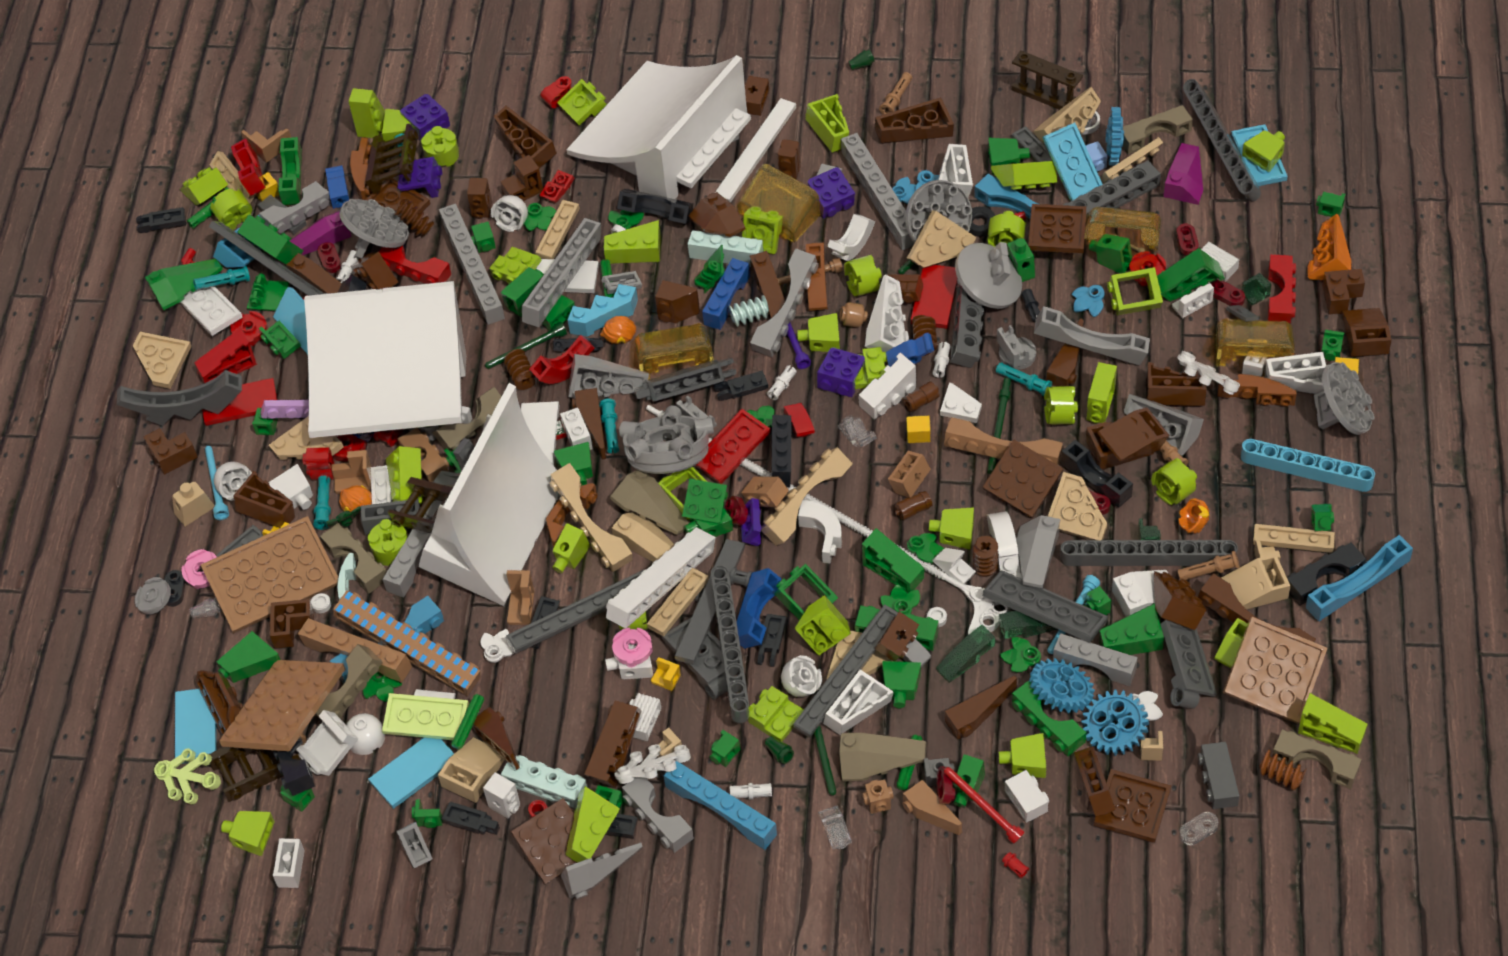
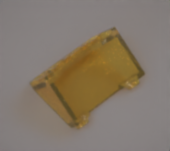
M763 164L757 170L737 204L738 212L743 216L751 207H760L761 211L764 212L777 211L778 215L783 216L782 237L794 243L820 216V201L817 192L768 164Z
M1094 207L1088 215L1084 240L1085 243H1090L1092 240L1101 238L1105 234L1106 227L1141 230V240L1145 245L1149 246V249L1158 250L1162 224L1161 217L1154 212Z
M1226 318L1220 320L1217 324L1216 366H1225L1226 361L1231 358L1232 361H1236V355L1279 358L1294 356L1295 354L1293 326L1286 321L1255 320L1245 322L1243 320Z
M700 323L640 333L634 338L639 370L649 373L648 379H650V374L654 370L655 373L659 372L658 366L695 360V365H699V363L703 364L714 360L707 327Z

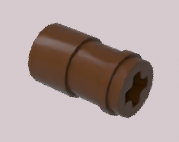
M929 381L912 393L906 394L903 397L904 404L910 412L916 411L921 406L939 398V388Z
M926 491L919 492L917 495L895 503V514L899 515L900 519L904 521L921 511L928 510L933 506L932 500Z

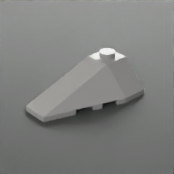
M574 354L568 397L575 398V391L597 388L598 396L604 397L618 393H635L634 390L642 388L643 383L646 382L645 380H648L649 373L596 357Z
M642 843L619 849L614 852L615 855L613 856L609 853L603 854L596 858L594 862L590 858L567 866L562 872L561 877L569 898L576 897L577 900L588 896L587 892L591 891L638 853L643 847Z

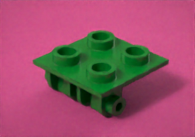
M720 245L704 264L703 270L694 279V284L697 287H703L705 294L724 274L723 245Z
M258 274L254 280L247 309L276 311L290 283L267 281L264 274Z
M689 479L682 517L720 523L724 500L728 497V492H726L727 485Z

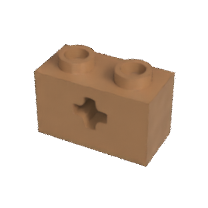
M907 451L888 478V481L896 494L910 498L931 468L924 455Z
M753 477L741 493L745 497L746 502L751 498L759 500V507H777L789 490L779 477Z

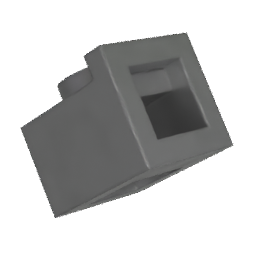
M924 758V771L928 786H937V772L940 766L950 767L954 770V763L949 764V758L933 760Z

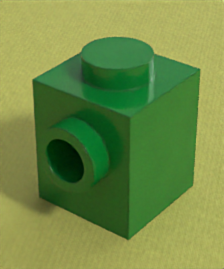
M489 222L471 226L473 232L471 238L474 245L477 246L479 253L496 249Z

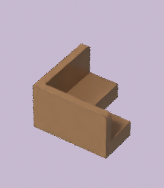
M288 129L279 131L268 140L257 131L252 135H249L245 130L241 132L242 138L248 140L257 156L266 163L280 153L281 138H291Z
M367 450L347 452L349 463L332 464L336 494H339L343 489L356 485H362L368 491L372 490L371 463Z
M507 570L506 575L511 590L507 623L509 625L531 624L535 595L531 573L525 570Z

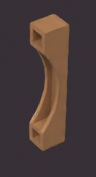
M951 417L945 432L944 446L1001 459L1012 441L992 437L976 428L970 421ZM1049 439L1020 442L1056 465L1059 464L1063 446L1062 442Z
M309 618L298 633L305 647L319 652H336L349 656L357 644L369 647L383 661L378 671L384 676L399 682L404 681L412 668L407 655Z

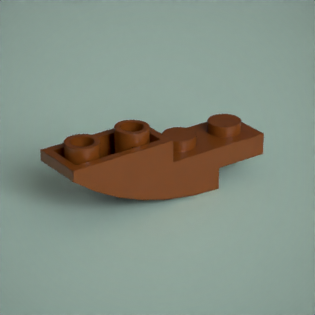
M361 138L359 150L351 151L350 158L351 173L361 200H366L368 195H371V189L365 182L372 146L368 138Z
M824 242L806 244V252L815 255L818 263V269L815 274H812L810 278L811 283L807 289L809 311L828 309Z
M1238 374V380L1234 381L1238 382L1240 387L1233 395L1226 393L1223 390V385L1218 384V397L1256 398V404L1295 406L1296 391L1268 378Z

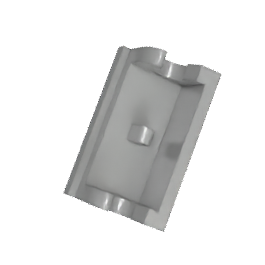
M1009 325V330L1004 333L1002 327L997 329V343L1013 368L1031 362L1029 352L1026 349L1024 350L1015 336L1011 325Z
M686 396L685 404L681 400L676 403L682 412V416H690L697 419L711 417L713 428L717 426L715 418L712 415L707 416L695 406L689 396Z

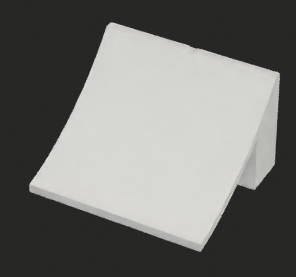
M736 55L724 62L700 67H677L646 61L568 147L567 154L585 160L616 165L637 175L639 192L676 199L678 197L677 182L692 188L751 120V115L747 113L742 58Z
M454 281L305 296L309 369L308 433L310 438L462 423L461 377L466 376L467 356Z
M509 383L492 416L487 415L482 435L444 506L439 505L432 534L423 549L419 563L420 568L502 606L505 605L511 593L506 575L507 570L523 569L535 542L546 524V517L560 496L558 491L554 492L549 484L551 482L550 474L557 471V469L543 453L526 424L519 406L516 386Z

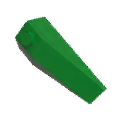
M211 259L153 271L145 279L162 309L165 310L185 299L184 295L189 291H195L193 279L216 275L223 268L217 259Z

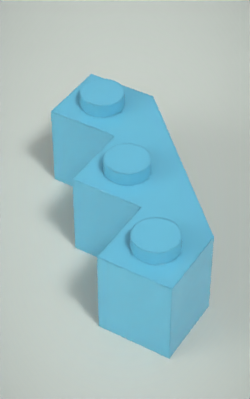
M618 284L614 298L596 295L591 309L573 306L568 318L570 334L588 337L594 334V331L603 328L608 319L615 316L629 317L633 315L638 302L636 287Z

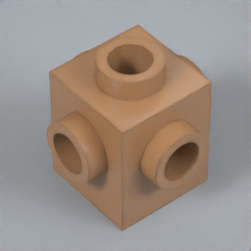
M874 780L869 784H865V793H862L864 804L869 806L870 813L890 810L891 799H894L891 786L887 787L885 780Z

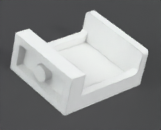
M323 710L319 715L323 720L307 742L304 745H300L296 750L299 752V757L302 760L305 759L310 764V769L315 774L329 776L359 738L334 712Z

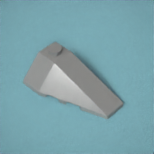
M1129 394L1124 413L1128 415L1135 410L1147 407L1170 435L1167 439L1168 443L1171 446L1177 447L1180 455H1184L1198 438L1204 419Z
M1041 515L1020 526L1016 542L1023 585L1043 588L1059 536L1060 519Z

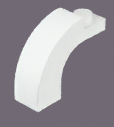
M853 214L850 225L843 237L839 240H830L827 247L832 248V254L847 261L853 259L866 244L876 221L862 215Z
M802 500L798 514L799 527L813 528L824 535L822 559L823 563H831L832 556L836 555V549L842 548L840 522L828 507L814 501Z
M1008 512L987 514L989 533L998 543L999 571L1003 570L1010 574L1020 573L1018 547Z

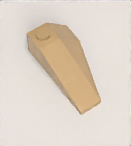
M1089 87L1045 120L1033 132L1044 145L1042 137L1074 122L1080 134H1083L1087 122L1093 117L1101 100L1093 88Z
M636 512L623 514L612 527L614 536L622 538L630 550L652 562L659 560L666 551L674 547L672 541L651 519L646 518L644 520Z

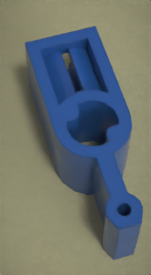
M343 166L326 168L333 209L342 207L346 201H349Z
M925 333L916 340H907L888 350L886 356L889 367L898 360L896 356L899 353L903 354L915 365L921 361L922 356L933 352L934 347L931 334Z

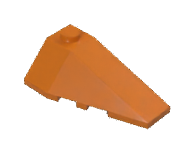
M1336 214L1322 223L1317 237L1319 241L1318 246L1312 252L1314 258L1308 264L1309 279L1323 280L1324 272L1351 270L1349 250L1340 217Z

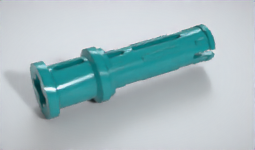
M244 266L242 269H228L226 273L193 279L195 290L226 283L235 285L236 282H249L250 276L247 266Z
M1002 362L996 368L997 374L1024 384L1028 390L1040 392L1042 396L1045 394L1046 387H1052V381L1042 380L1035 374L1028 375Z
M608 398L601 400L599 407L602 409L601 421L605 425L607 452L612 454L613 448L614 454L619 452L615 423L618 417L615 413L616 401Z
M320 476L318 478L317 505L314 508L316 517L313 521V526L319 530L329 528L326 521L329 520V515L331 514L329 506L330 477L327 478V476Z

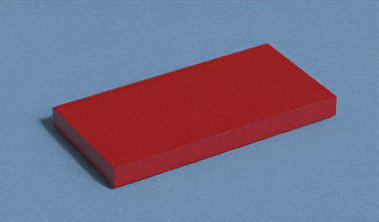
M941 265L923 267L921 273L923 290L920 301H915L911 324L913 317L925 315L935 319V326L937 328L947 329L957 286L955 267Z
M274 378L242 384V391L219 414L203 409L205 426L255 416L257 408H262L264 400H277Z
M741 409L708 444L709 449L705 458L694 466L717 483L722 484L765 439L771 430L751 414Z

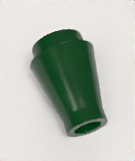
M864 49L849 60L848 64L851 70L870 66L875 60L871 51Z
M773 736L766 739L765 746L779 763L786 764L793 758L794 751L790 745Z

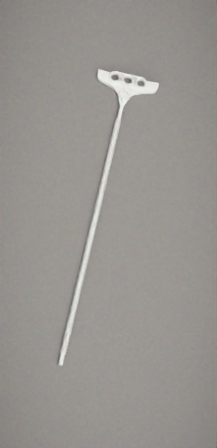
M650 405L646 407V410L658 417L664 415V411H659ZM745 459L740 464L760 477H771L769 471L750 460L748 461V459ZM790 485V487L787 488L790 491L791 489H796L797 487H795L794 485ZM807 494L803 499L828 507L837 516L839 522L845 523L846 526L848 525L849 528L851 527V529H854V531L861 535L864 534L867 538L873 532V530L862 524L860 525V523H857V521H854V519L847 515L841 514V512H838V510L831 506L829 507L826 503L819 502V499L816 500L810 494ZM908 550L905 551L915 561L919 562L926 572L928 571L931 575L935 574V577L938 576V579L942 578V580L958 587L974 605V616L968 630V636L979 646L988 632L994 631L1011 611V608L1003 605L1005 610L1001 612L996 611L994 607L1002 604L982 596L985 588L962 584L948 576L943 570L941 571L940 568L938 569L931 565V563L921 561L915 554L908 553ZM1021 573L1012 574L1022 579ZM985 619H992L994 623L987 626L983 621Z

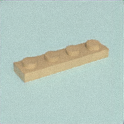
M1158 137L1105 171L1100 180L1104 184L1108 180L1118 177V174L1131 170L1133 168L1132 165L1143 163L1146 160V156L1151 155L1152 157L1160 151L1159 147L1163 142Z
M217 151L209 165L211 168L217 167L228 183L226 187L229 189L233 188L234 191L240 189L251 204L256 194L249 195L239 180L237 169L223 152Z
M562 200L535 252L540 258H555L580 209L578 203Z
M1255 524L1253 544L1255 545V542L1260 540L1263 546L1333 553L1335 532Z
M692 568L649 620L647 627L664 637L707 584L709 576Z

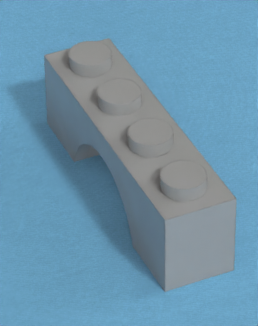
M315 181L302 189L303 198L297 205L286 208L273 205L260 212L259 216L266 221V226H269V224L279 229L277 233L281 234L297 225L303 219L305 220L330 206L329 192Z
M1061 633L1053 653V660L1056 658L1059 663L1063 659L1067 665L1071 662L1072 667L1079 664L1094 666L1105 672L1111 681L1127 686L1131 685L1137 669L1138 657Z
M635 777L632 782L622 787L624 795L622 799L626 805L632 806L637 817L641 821L645 820L648 823L649 830L654 835L657 833L666 849L670 848L675 853L694 839L692 828L680 815L665 817L657 814L651 806L656 797L655 789L645 777Z

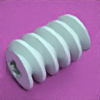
M762 295L761 300L755 297L754 302L748 299L747 304L741 301L740 307L737 303H734L733 309L728 305L731 319L737 327H739V321L746 325V319L753 323V317L760 321V315L767 319V313H769L768 303L764 295Z

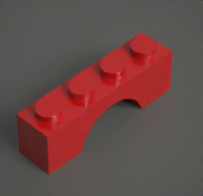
M245 138L232 145L231 149L241 169L238 171L239 180L249 195L252 196L253 194L260 193L266 186L257 154Z
M403 245L395 248L382 247L379 251L391 271L396 272L398 275L409 277L414 281L425 284L446 282L451 276L449 263L435 257L420 263L407 260Z
M1270 254L1268 280L1277 284L1282 292L1277 296L1269 298L1268 324L1290 325L1291 318H1295L1296 307H1292V303H1295L1296 292H1292V289H1295L1296 278L1292 277V274L1296 272V263H1293V256Z

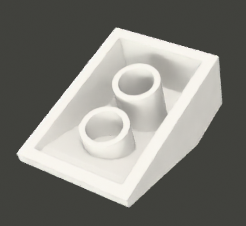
M1154 570L1159 573L1167 572V570ZM1154 571L1129 572L1113 578L1112 592L1126 617L1155 604Z

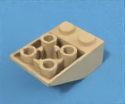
M1276 554L1257 558L1221 577L1231 584L1234 594L1246 609L1285 600L1289 596L1290 584Z
M473 737L463 748L448 759L439 772L438 777L441 787L477 803L484 792L483 787L492 775L498 771L505 759L487 743Z

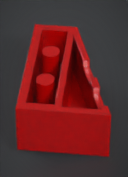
M241 328L194 362L204 384L216 378L225 370L239 374L257 365L250 342Z

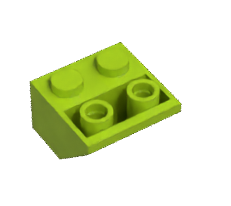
M208 167L196 174L197 178L195 176L183 182V187L180 188V191L195 205H199L226 187L228 183L217 167L212 169Z
M825 595L808 606L795 627V630L818 655H821L851 634L848 621Z
M1237 618L1215 655V660L1232 668L1247 627L1246 622Z

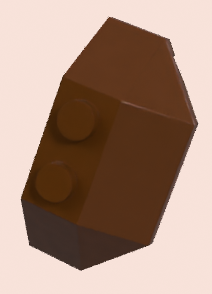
M718 192L711 193L701 199L689 215V219L707 233L725 234L727 237H732L746 230L733 204Z
M204 670L197 671L196 684L223 736L243 708V704L238 702L235 688L231 687L228 680L222 675Z

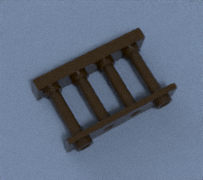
M1022 50L1012 61V64L1020 67V75L1012 84V91L1059 110L1076 98L1074 96V89L1083 78L1082 74ZM1027 70L1036 73V81L1027 77ZM1043 77L1051 79V87L1043 84ZM1058 83L1067 86V93L1058 90Z
M410 123L406 124L405 134L388 141L383 140L380 135L373 137L365 182L374 194L380 192L383 181L403 174L408 182L411 181L419 136ZM403 143V146L387 151L388 148ZM401 154V157L386 162V159ZM399 165L398 169L384 173L385 170Z
M410 477L407 483L411 488V495L400 512L389 509L388 514L396 526H404L432 534L438 509L431 520L423 517L433 501H442L441 505L444 506L453 487ZM418 497H427L415 516L408 514Z
M223 747L209 754L212 757L210 765L213 771L220 769L228 785L227 788L223 789L228 802L238 800L243 795L284 776L280 774L277 764H272L266 750ZM255 751L258 752L266 768L254 774L246 758L247 755ZM298 754L292 756V759L301 760ZM239 760L247 778L235 783L227 765Z

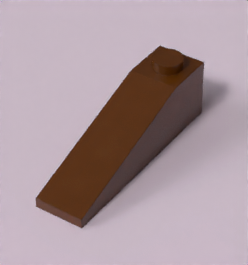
M764 251L750 255V264L760 293L767 300L770 318H773L782 308L785 300L768 252Z
M298 253L287 264L288 269L324 294L338 293L342 283L309 258Z
M1080 318L1077 325L1083 327L1084 320ZM1064 343L1047 370L1046 381H1052V385L1056 387L1074 385L1077 378L1076 369L1080 347Z
M597 388L575 391V399H572L573 409H579L593 444L602 460L606 459Z
M1014 675L945 711V722L957 740L970 736L1017 689L1016 676Z
M489 707L477 715L473 728L477 736L518 770L520 766L503 724L505 719L499 711L495 712Z
M1094 746L1074 752L1095 816L1106 815L1116 810Z

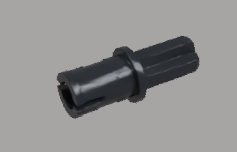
M1025 289L1021 292L1025 302L1024 308L1035 323L1040 313L1039 303L1035 300L1032 289Z

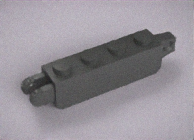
M733 358L720 361L716 359L645 380L646 382L643 383L642 388L634 390L637 399L646 397L647 400L658 401L722 382L724 378L737 374L736 369H729L723 372L721 369L722 366L734 363Z

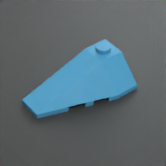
M226 238L218 242L213 256L226 268L244 267L255 259Z

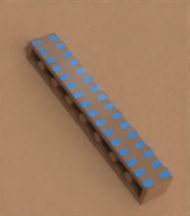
M346 591L333 608L336 618L377 643L406 654L412 664L465 696L470 694L480 679L478 666L471 662L468 664L463 661L462 657L455 652H448L442 644L430 641L424 633L415 632L409 624L405 622L400 623L392 614L380 611L377 605L372 602L367 603L355 592Z

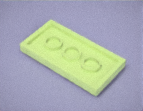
M389 693L382 732L383 734L453 740L468 709L469 701Z

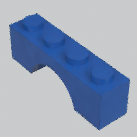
M735 258L731 259L702 311L704 325L718 330L722 329L728 318V305L731 304L734 294L738 289L743 290L750 278L748 262Z
M769 568L751 574L736 623L739 642L744 649L762 644L766 627L760 623V614L766 603L775 596L774 593L778 589L776 585L782 579Z

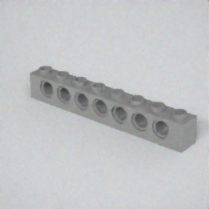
M857 133L842 138L841 150L843 156L902 250L913 247L915 243L911 239L906 227V210Z
M456 204L439 209L443 227L487 324L505 319L502 304Z
M587 218L583 219L522 305V322L540 327L600 241L601 223Z

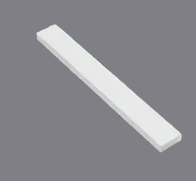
M780 98L716 190L730 203L796 109V103Z

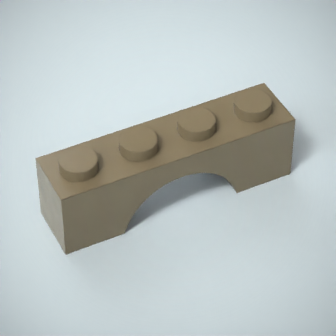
M1181 105L1149 118L1141 119L1130 125L1123 126L1124 140L1122 146L1127 154H1131L1143 148L1145 139L1153 133L1166 132L1177 137L1191 132L1193 119L1184 106Z
M495 387L489 389L475 400L476 415L470 423L441 425L432 434L444 450L446 448L454 450L463 438L469 439L476 434L474 431L480 426L482 429L484 427L487 415L492 416L502 396Z
M337 523L320 535L323 547L334 558L348 556L349 553L354 554L355 559L358 561V565L354 570L357 583L368 594L384 583L383 578L387 572L385 567L375 561L370 551L366 552L363 549L364 547L358 539L354 540L348 528H343Z
M357 644L346 658L348 665L346 682L339 690L328 694L316 712L318 716L323 710L334 712L341 719L343 713L353 704L359 692L366 687L369 679L378 672L383 661L369 647Z
M1285 730L1281 731L1272 755L1273 757L1277 753L1278 761L1286 757L1285 764H1288L1291 760L1293 765L1307 759L1318 761L1328 769L1331 782L1349 789L1354 784L1362 759L1357 758L1354 754L1341 752L1335 747L1325 746L1314 739H1307L1297 735L1295 732Z

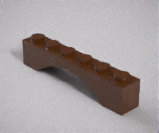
M1213 573L1201 588L1198 598L1202 600V604L1215 610L1221 617L1227 618L1233 623L1239 618L1247 624L1251 617L1259 619L1246 610L1239 602L1231 584ZM1276 626L1312 642L1316 641V638L1300 628Z

